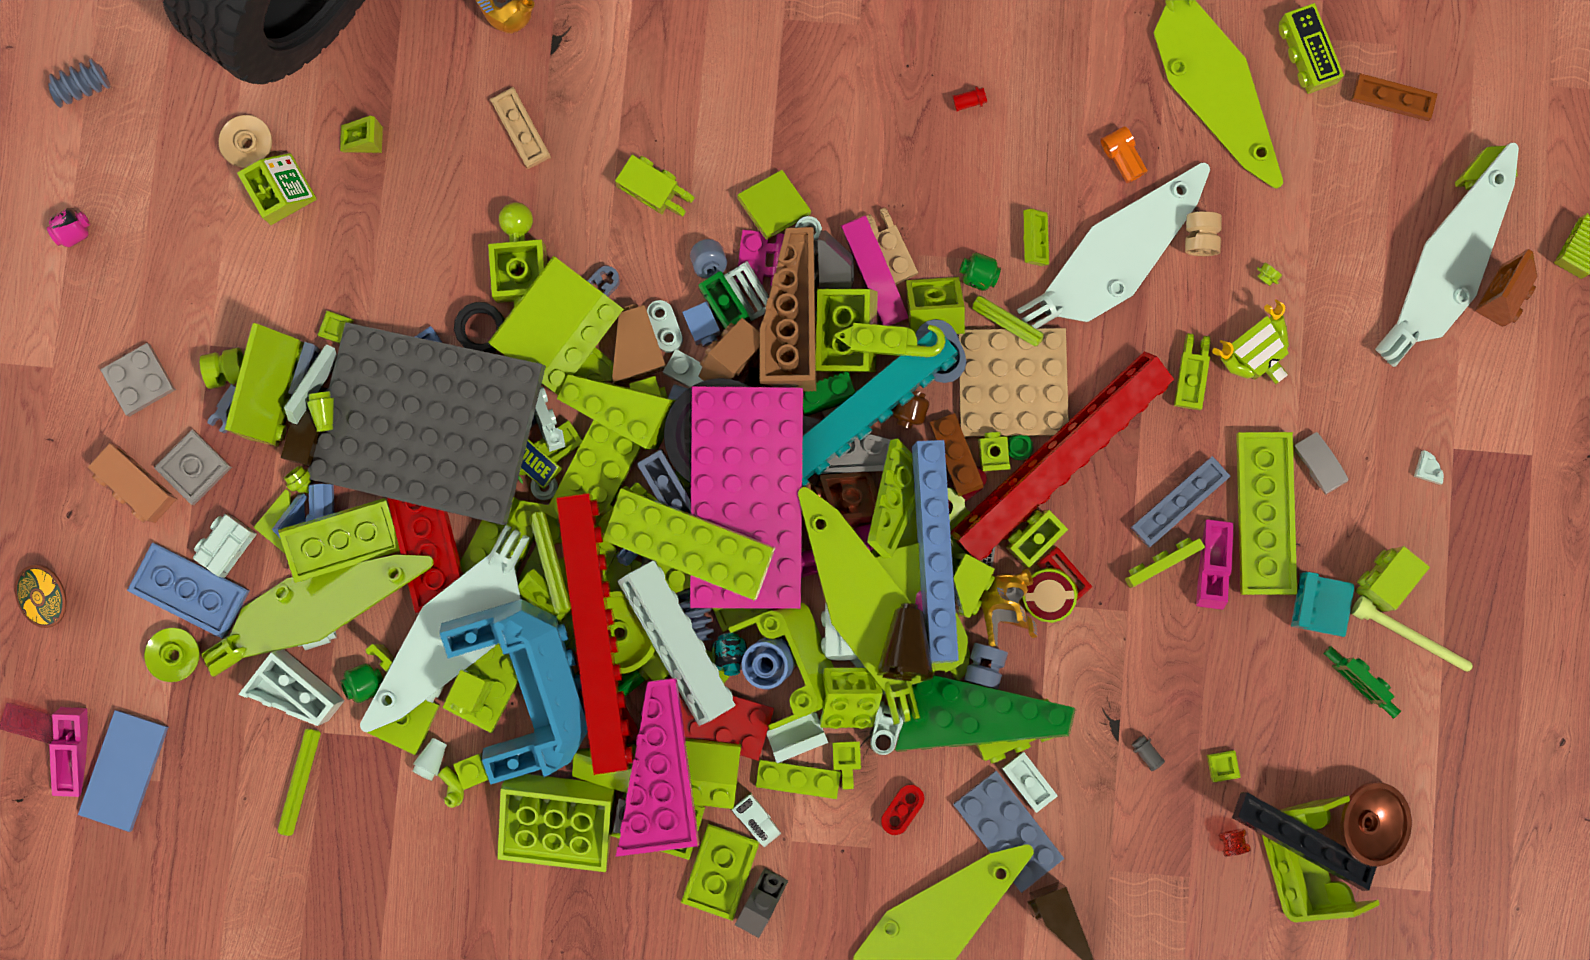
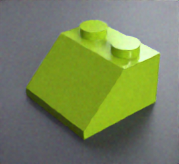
M959 277L906 280L909 327L915 334L922 324L934 319L950 324L956 334H965V306Z

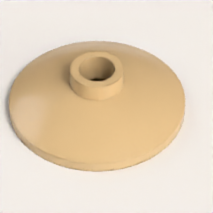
M250 115L237 116L228 121L220 132L219 149L223 157L237 167L246 168L260 159H265L271 151V132L268 126L257 117ZM252 140V145L249 148H245V142Z

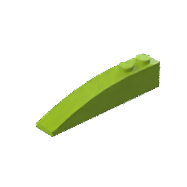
M685 738L694 805L734 809L741 745ZM636 743L626 744L627 747L631 746L633 759H635ZM590 748L578 749L573 759L572 776L627 793L633 763L629 764L630 769L625 771L594 775Z

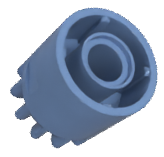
M784 635L774 639L766 637L760 639L747 649L742 658V671L745 678L753 686L760 689H771L778 686L792 674L797 666L789 643L784 640Z

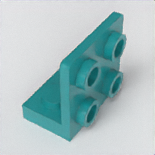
M1300 573L1291 627L1345 637L1354 584L1318 577L1319 574Z

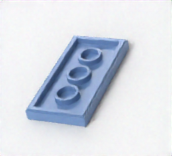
M153 542L127 589L128 592L222 639L227 636L250 591L226 578L216 576L208 569Z
M115 710L78 815L131 832L169 727Z

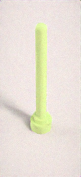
M1360 596L1351 610V614L1361 620L1364 618L1366 620L1372 619L1464 671L1472 669L1473 666L1470 661L1376 610V606L1368 598Z

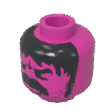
M66 208L49 219L47 231L58 246L62 244L64 247H72L88 237L87 227L90 226V222L82 211L77 213L72 208Z

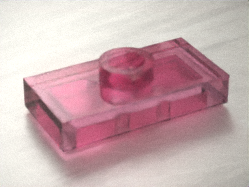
M6 703L0 721V730L50 744L53 741L52 714L14 703Z

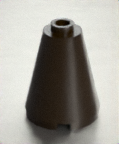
M904 603L901 604V608L895 609L878 665V676L883 675L882 678L900 681H912V678H916V676H921L920 681L933 679V668L922 610L917 609L918 605Z

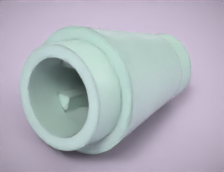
M432 738L413 763L415 767L412 772L432 781L435 775L438 776L447 745Z

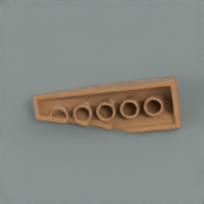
M813 227L786 228L770 296L766 304L764 319L760 327V383L775 388H803V391H816Z

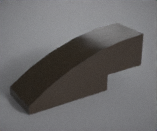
M321 387L318 393L327 392L328 388ZM309 407L297 425L291 423L281 459L311 466L320 432H317Z

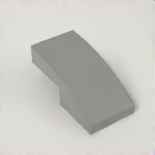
M1318 432L1294 445V451L1309 468L1310 476L1325 495L1348 482L1349 479Z

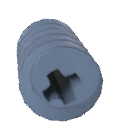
M91 58L89 59V68L82 62L79 63V72L70 66L69 76L62 70L59 71L60 79L58 80L53 74H49V90L56 105L61 108L63 101L66 104H72L73 97L76 100H82L83 93L90 97L93 94V89L100 93L103 90V86L110 89V82L100 64H97Z
M690 588L676 594L678 599L683 600L679 605L685 611L684 614L690 618L692 629L701 641L713 640L706 637V635L714 632L713 628L705 627V624L711 622L712 618L704 616V613L710 611L711 608H690Z

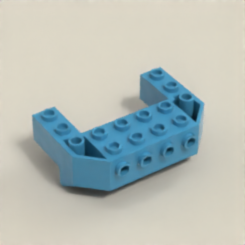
M522 599L441 623L439 634L448 659L499 643L503 655L510 654L534 727V733L483 748L482 761L490 785L540 769L543 776H547L569 764L588 730L584 700L580 692L582 691L580 674L575 675L572 667L576 665L572 649L567 650L564 642L568 640L564 624L559 625L556 616Z

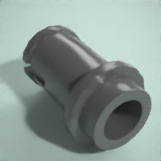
M1142 735L1131 744L1134 748L1133 752L1138 753L1150 770L1154 771L1163 765L1165 760L1150 743L1152 741L1151 738H1146L1145 735Z

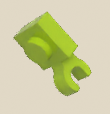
M860 742L832 743L834 770H842V789H854L853 770L861 769Z

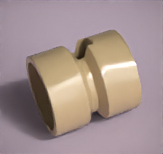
M1193 212L1187 214L1186 231L1190 235L1186 237V254L1214 256L1221 253V237L1217 235L1222 228L1221 214L1214 212Z

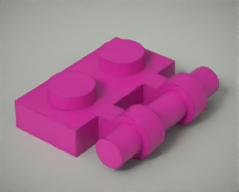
M742 230L738 266L748 261L762 286L763 278L771 277L770 287H772L785 234H777L776 243L771 244L768 243L769 239L766 240L759 231ZM767 253L774 254L773 267H765ZM742 271V273H743V275L745 276V278L747 279L748 283H749L751 286H753V285L751 284L750 280L748 279V277L746 276L745 272ZM736 276V283L741 284V282Z

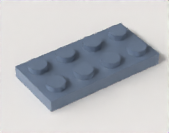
M996 770L953 803L990 853L1026 844L1032 846L1034 849L1033 856L1013 882L1021 893L1064 860L1058 849Z

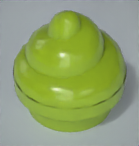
M298 466L284 477V480L287 482L286 487L290 491L309 493V485H311L312 480L310 479L308 469L304 470L302 466Z

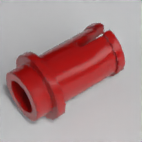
M976 86L975 90L952 96L956 112L977 105L983 107V104L987 103L984 87L978 88Z

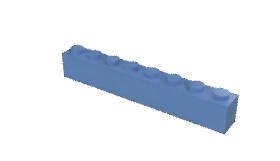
M944 440L917 441L912 446L922 611L931 662L953 663L958 661L945 444Z

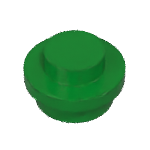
M1027 435L1011 436L1008 439V453L1012 459L1021 461L1031 455L1033 443Z

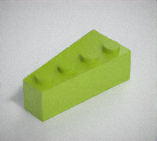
M576 375L567 376L557 397L561 402L645 449H659L664 439L668 413L676 399Z

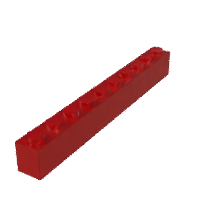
M1144 351L950 531V536L961 549L979 561L988 557L992 549L1000 541L1006 540L1014 528L1029 519L1031 513L1040 504L1047 502L1051 494L1058 487L1065 485L1070 480L1073 473L1088 464L1090 458L1098 450L1106 447L1116 433L1124 430L1129 425L1131 419L1138 413L1146 410L1149 403L1157 395L1164 393L1174 378L1156 355Z
M590 493L559 497L556 500L593 774L625 771L630 769L629 764L633 763V752L631 746L627 747L625 736L630 735L628 719H623L622 708H626L624 691H619L618 680H622L620 663L615 664L614 653L618 652V643L616 636L611 635L610 625H614L613 609H608L606 599L611 597L609 581H604L603 570H607L605 554H600L599 543H603L601 526H596L595 516L600 515L598 500L593 499Z

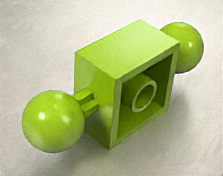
M509 203L500 211L499 225L509 235V242L488 244L492 298L497 303L514 302V307L547 265L546 245L543 240L525 241V234L531 229L533 224V216L530 209L522 203ZM519 267H522L524 269L522 275L517 276L514 274L518 272Z

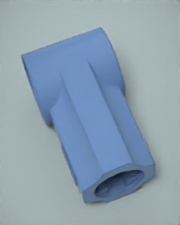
M309 485V514L306 516V521L333 514L334 485Z

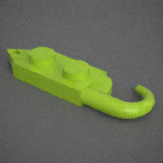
M853 323L852 327L835 334L837 339L851 348V352L896 356L933 357L943 350L946 342L942 330L933 325L928 326V330L933 331L937 335V342L932 347L917 346L916 334L908 327Z

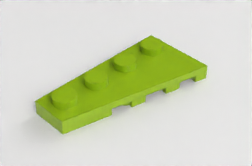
M899 439L890 440L867 541L884 559L892 558L915 508L912 453Z

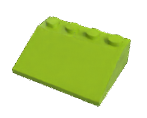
M553 256L488 343L506 357L545 365L542 384L559 395L567 376L574 375L624 309Z
M252 324L225 430L247 440L279 447L280 441H283L286 436L287 427L285 426L287 415L284 407L292 396L288 392L304 345L302 341L260 324Z
M530 774L504 780L500 794L498 860L606 872L614 814L615 789L588 781Z

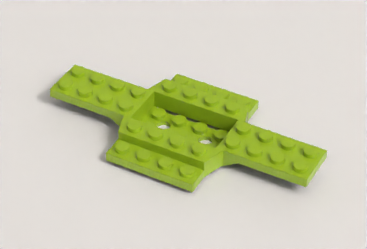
M593 420L549 505L520 501L513 497L507 521L511 531L505 543L514 530L521 532V535L510 556L513 555L524 535L530 537L514 566L516 574L535 539L530 522L531 515L535 512H544L553 544L562 543L556 498L590 493L593 499L598 500L599 512H601L607 504L612 505L642 446ZM595 516V518H596V526L598 525L599 521L601 520V518H600L599 516ZM481 521L460 561L463 575L491 553L505 525ZM603 540V543H599L600 554H605L607 570H603L604 581H609L610 592L623 591L618 581L629 573L641 568L642 563L634 559L628 566L620 564L617 558L619 551L611 543ZM537 544L517 580L518 585L532 569L546 580ZM563 557L558 559L570 602L565 559ZM570 610L559 625L564 624L568 635V640L564 641L566 647L577 652L572 611ZM500 643L496 644L495 647L465 669L494 681L481 712H472L471 715H464L451 709L452 703L448 701L442 707L490 733L494 731L519 683L510 654L503 655Z

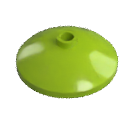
M613 591L611 592V597L606 599L608 609L612 608L614 614V625H610L611 635L615 636V630L620 627L625 631V635L622 638H617L618 652L614 653L615 664L620 663L621 672L624 674L637 670L646 664L656 649L624 592Z

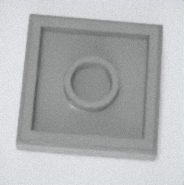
M192 429L154 468L191 505H195L232 467Z

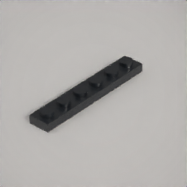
M1248 792L1240 793L1232 816L1233 819L1362 891L1370 890L1377 866L1360 863L1350 855L1346 847Z

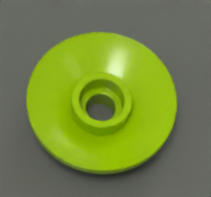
M166 628L154 634L148 641L144 654L149 672L164 682H178L186 679L196 669L200 656L195 638L187 631L179 628ZM174 650L179 652L177 660H173L171 657Z

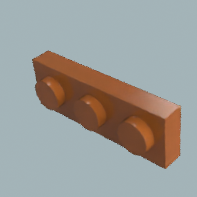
M1360 73L1357 76L1351 101L1430 121L1438 93Z
M953 413L931 421L930 426L936 441L944 440L946 467L958 497L984 488L956 414Z

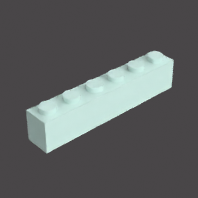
M655 561L618 581L620 587L671 678H677L679 692L698 726L713 720L736 706L733 702L731 691L724 686L719 677L717 666L710 661L705 652L704 643L696 636L692 629L690 618L683 613L678 604L677 595L669 588L663 570L657 566Z

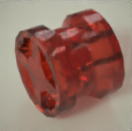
M1245 828L1218 834L1220 841L1224 844V857L1236 856L1251 851L1250 845L1245 840L1247 835Z

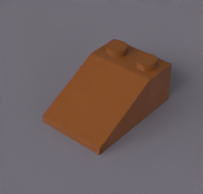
M1527 249L1499 267L1475 312L1501 327L1512 322L1515 323L1523 312V309L1520 308L1524 300H1528L1536 289V286L1533 284L1538 275L1533 251Z

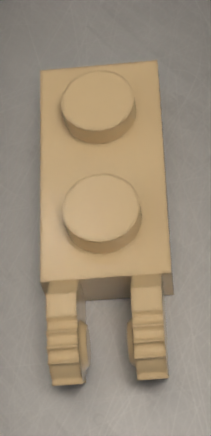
M884 207L880 209V216L887 229L879 232L874 218L870 214L866 217L896 285L918 275V271L897 226L893 224L889 212Z

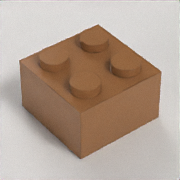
M743 318L736 325L731 323L722 333L723 338L719 343L715 340L706 349L705 353L707 355L700 363L702 369L698 377L703 381L718 378L738 381L756 362L760 354V332Z

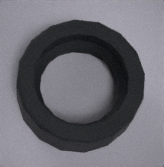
M474 302L466 305L459 311L454 322V332L457 340L464 348L487 353L495 352L497 349L488 342L477 344L470 341L465 332V325L472 315L486 313L495 320L497 331L505 321V318L496 307L486 302Z

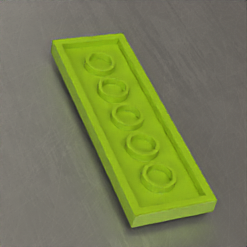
M1238 432L1236 434L1240 595H1296L1297 566L1293 432Z
M621 488L603 538L604 541L752 600H756L776 548L626 488Z

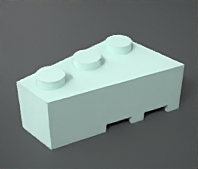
M284 649L271 652L238 694L245 698L249 697L260 701L268 707H275L285 711L288 715L316 726L328 722L345 701Z

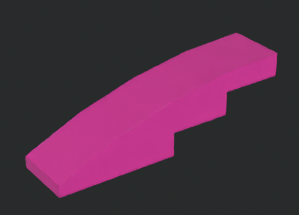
M866 215L841 225L866 289L878 291L877 314L881 325L890 326L909 318Z

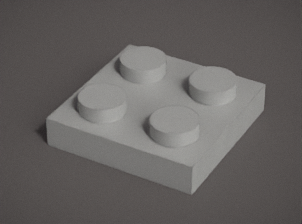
M148 343L101 369L125 415L129 417L176 390L152 346Z

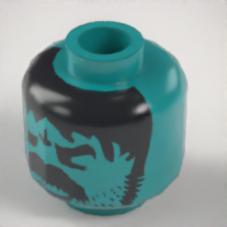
M726 633L720 635L718 640L712 644L713 663L719 671L724 672V675H738L740 670H742V658L747 651L746 641L740 638L738 634Z

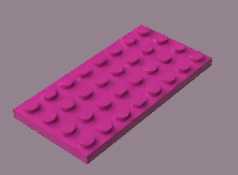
M692 387L691 514L776 548L756 600L749 599L690 575V608H801L802 509L798 491L802 488L803 388Z

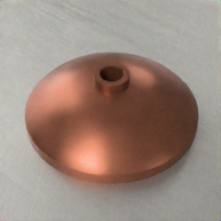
M1380 782L1364 784L1350 795V801L1344 805L1340 823L1341 836L1347 851L1354 859L1365 865L1384 866L1396 860L1409 842L1412 830L1411 811L1405 797L1395 787Z

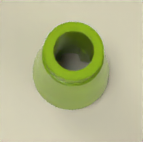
M330 391L309 394L307 405L317 432L333 430L334 398H331Z

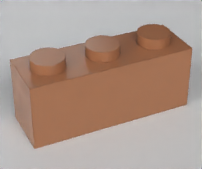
M109 443L88 466L94 473L92 478L103 487L108 485L114 491L112 496L123 505L128 503L133 508L131 513L142 522L150 521L156 523L177 500L174 495L117 445Z

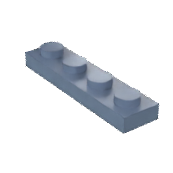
M1213 456L1210 457L1130 528L1148 548L1151 547L1224 483L1230 475Z

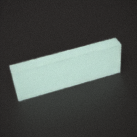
M327 344L324 346L285 405L284 409L288 421L296 425L308 408V395L318 393L330 375L337 358L335 348Z

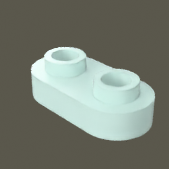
M657 300L652 302L647 308V313L659 348L663 352L673 353L675 349L679 350L683 343V337L673 309L666 301ZM658 309L665 311L664 316L661 318L655 316V312ZM672 334L674 336L673 341L665 342V335Z

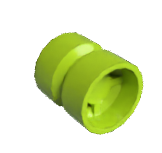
M239 347L224 350L222 355L214 352L200 356V370L203 381L208 389L223 387L227 381L230 384L237 383L244 354Z

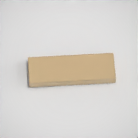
M514 87L490 99L527 169L551 158Z

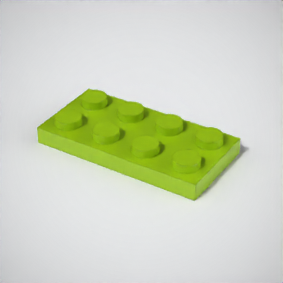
M385 498L278 530L295 583L400 551Z

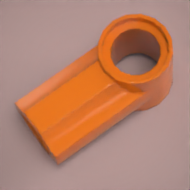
M1126 126L1100 139L1105 154L1109 159L1114 160L1126 183L1133 182L1148 172L1135 149V140Z

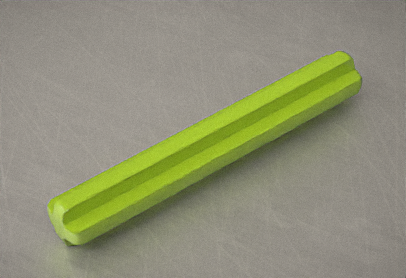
M535 512L531 515L530 522L554 611L558 615L569 612L571 606L547 518L544 512Z
M309 728L304 732L277 830L281 835L292 836L294 833L321 734L318 730Z

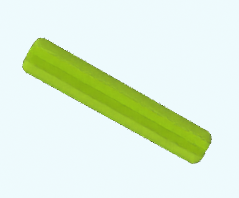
M978 296L974 301L973 310L1033 346H1038L1042 342L1043 332L982 296Z

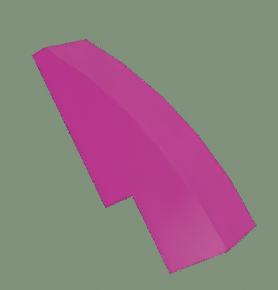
M1206 519L1202 539L1205 548L1201 550L1196 606L1223 610L1228 603L1229 576L1232 572L1233 523Z
M60 707L52 714L53 741L49 744L52 796L79 797L82 792L86 764L88 712L87 708Z

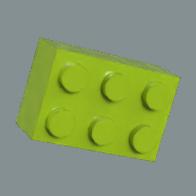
M817 289L816 371L876 372V354L851 352V348L837 339L835 334L852 327L853 323L877 325L878 291L871 289Z

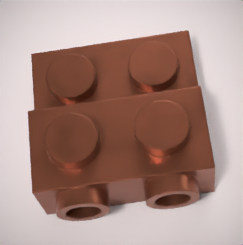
M871 472L819 476L817 484L813 487L812 491L836 508L853 530L857 523L872 522L878 492ZM820 519V523L824 525V521Z

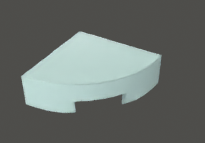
M1425 450L1421 451L1414 477L1439 485L1443 484L1444 474L1434 455Z

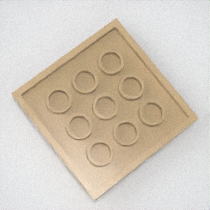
M1066 328L1038 329L1044 334L1043 340L1038 346L1031 345L1007 329L965 330V334H958L966 356L965 370L959 377L960 427L964 437H985L984 433L1001 432V437L1018 435L1054 436L1068 423Z

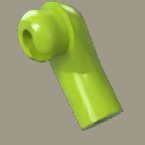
M446 766L438 776L448 785L447 797L444 798L446 806L454 808L462 803L464 790L458 776Z

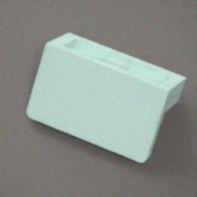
M816 712L771 731L769 730L766 734L777 763L828 743L823 728L820 727V721Z

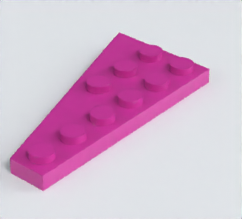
M677 678L650 681L647 683L641 727L636 743L635 759H633L616 857L700 845Z

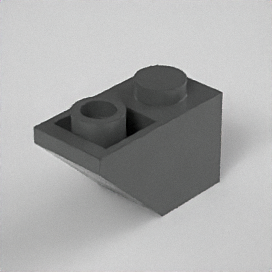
M821 230L818 240H814V256H818L819 265H815L814 268L815 281H819V289H852L854 283L853 255L827 231Z
M764 868L735 926L759 938L769 922L788 880Z

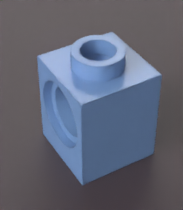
M707 302L682 312L696 346L699 344L708 346L713 341H717V337L721 333Z

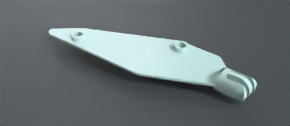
M1516 143L1507 144L1424 244L1398 322L1375 348L1392 367L1397 366L1416 342L1443 337L1476 297L1515 185L1519 151Z
M1200 163L1092 226L1045 293L1017 309L1018 314L1040 302L1041 308L1022 318V320L1028 322L1045 312L1047 317L1035 322L1032 325L1034 328L1037 329L1056 317L1089 322L1133 296L1186 221L1187 214L1191 213L1198 204L1210 172L1209 165ZM1177 187H1180L1183 190L1182 195H1179L1177 193Z
M505 525L488 556L422 607L360 723L362 731L370 732L403 718L456 677L460 670H465L495 647V645L448 659L439 634L441 623L520 600L521 597L514 566L530 537L524 535L513 555L510 556L520 538L521 532L514 530L505 543L511 531V527ZM386 695L392 698L391 704L386 703Z

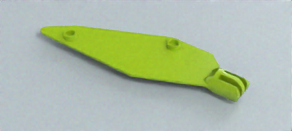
M1165 0L1166 6L1154 30V36L1169 84L1244 169L1275 189L1280 188L1283 185L1282 174L1246 58L1196 0ZM1256 150H1263L1265 157H1258Z
M801 488L798 491V497L833 627L884 690L893 724H900L894 697H896L902 720L904 722L910 721L906 694L913 718H920L912 688L915 678H912V681H900L882 678L883 675H877L878 665L894 611L897 608H901V604H911V602L840 512L809 488ZM818 519L824 521V528L822 530L816 528L815 523Z
M392 555L360 562L296 583L293 577L287 578L244 606L240 611L231 634L201 655L211 676L215 677L245 657L321 641L430 569L434 561L430 556Z
M1026 844L990 853L888 910L855 953L854 960H956L1031 859L1034 849ZM999 869L1006 871L1004 879H998L997 871Z

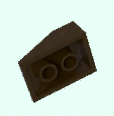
M1059 881L1030 892L1031 900L1027 901L1032 916L1036 920H1040L1081 960H1094L1067 887Z

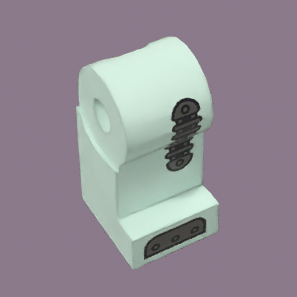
M752 793L737 803L734 809H731L763 847H766L782 834Z

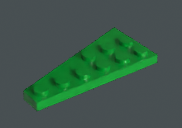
M933 675L932 680L912 685L920 718H913L908 702L910 721H903L895 751L905 752L915 749L927 750L937 747L982 745L1002 741L1015 742L1024 739L1037 740L1069 737L1076 709L1062 704Z

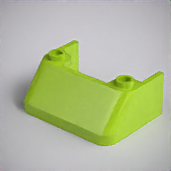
M801 602V608H776L729 627L730 633H736L757 624L760 633L766 638L774 639L785 635L806 686L795 690L790 697L793 715L769 724L770 731L823 709L826 698L822 675L824 668L834 667L831 660L826 658L822 652V638L811 611L806 604Z
M1348 795L1314 800L1280 809V811L1316 830L1329 824L1331 818L1329 809L1349 802L1350 798ZM1262 835L1282 909L1289 920L1293 922L1350 918L1380 905L1379 900L1355 902L1353 892L1346 883L1341 881L1331 882L1328 871Z

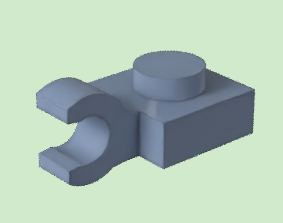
M232 384L216 407L218 409L209 417L207 422L209 425L214 426L216 421L221 419L223 425L219 431L224 434L228 432L225 430L236 388Z

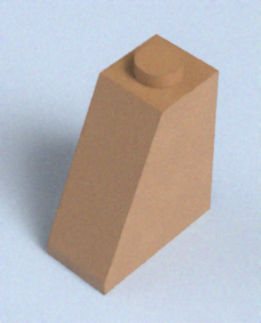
M638 304L626 306L618 317L612 383L614 385H621L665 369V363L645 305L639 307Z

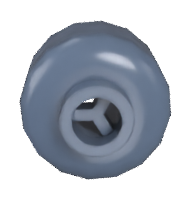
M705 239L697 242L692 247L690 259L694 272L699 277L708 279L720 271L722 273L725 271L727 259L723 247L718 241Z

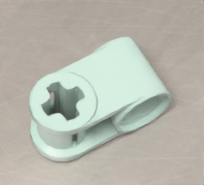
M880 701L870 741L872 750L879 755H886L894 750L903 724L899 708H897L900 724L894 725L892 717L884 715H891L889 706L885 705L883 701ZM879 735H886L890 739V747L885 751L876 747L875 741Z

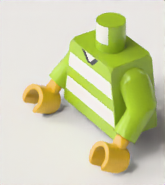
M1275 299L1276 308L1274 310L1270 305L1266 304L1264 310L1271 315L1270 318L1268 316L1263 318L1232 344L1220 340L1223 345L1222 351L1213 348V354L1221 357L1222 362L1230 373L1246 379L1252 378L1256 380L1266 372L1275 384L1289 375L1279 363L1280 360L1289 354L1287 350L1289 347L1288 333L1283 315L1285 305Z

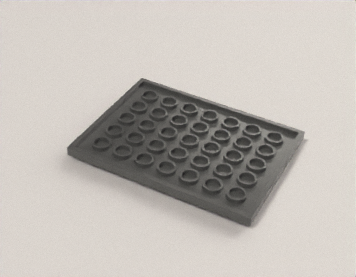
M346 322L328 389L331 398H334L333 430L322 431L319 434L313 461L308 468L310 479L507 525L546 366Z

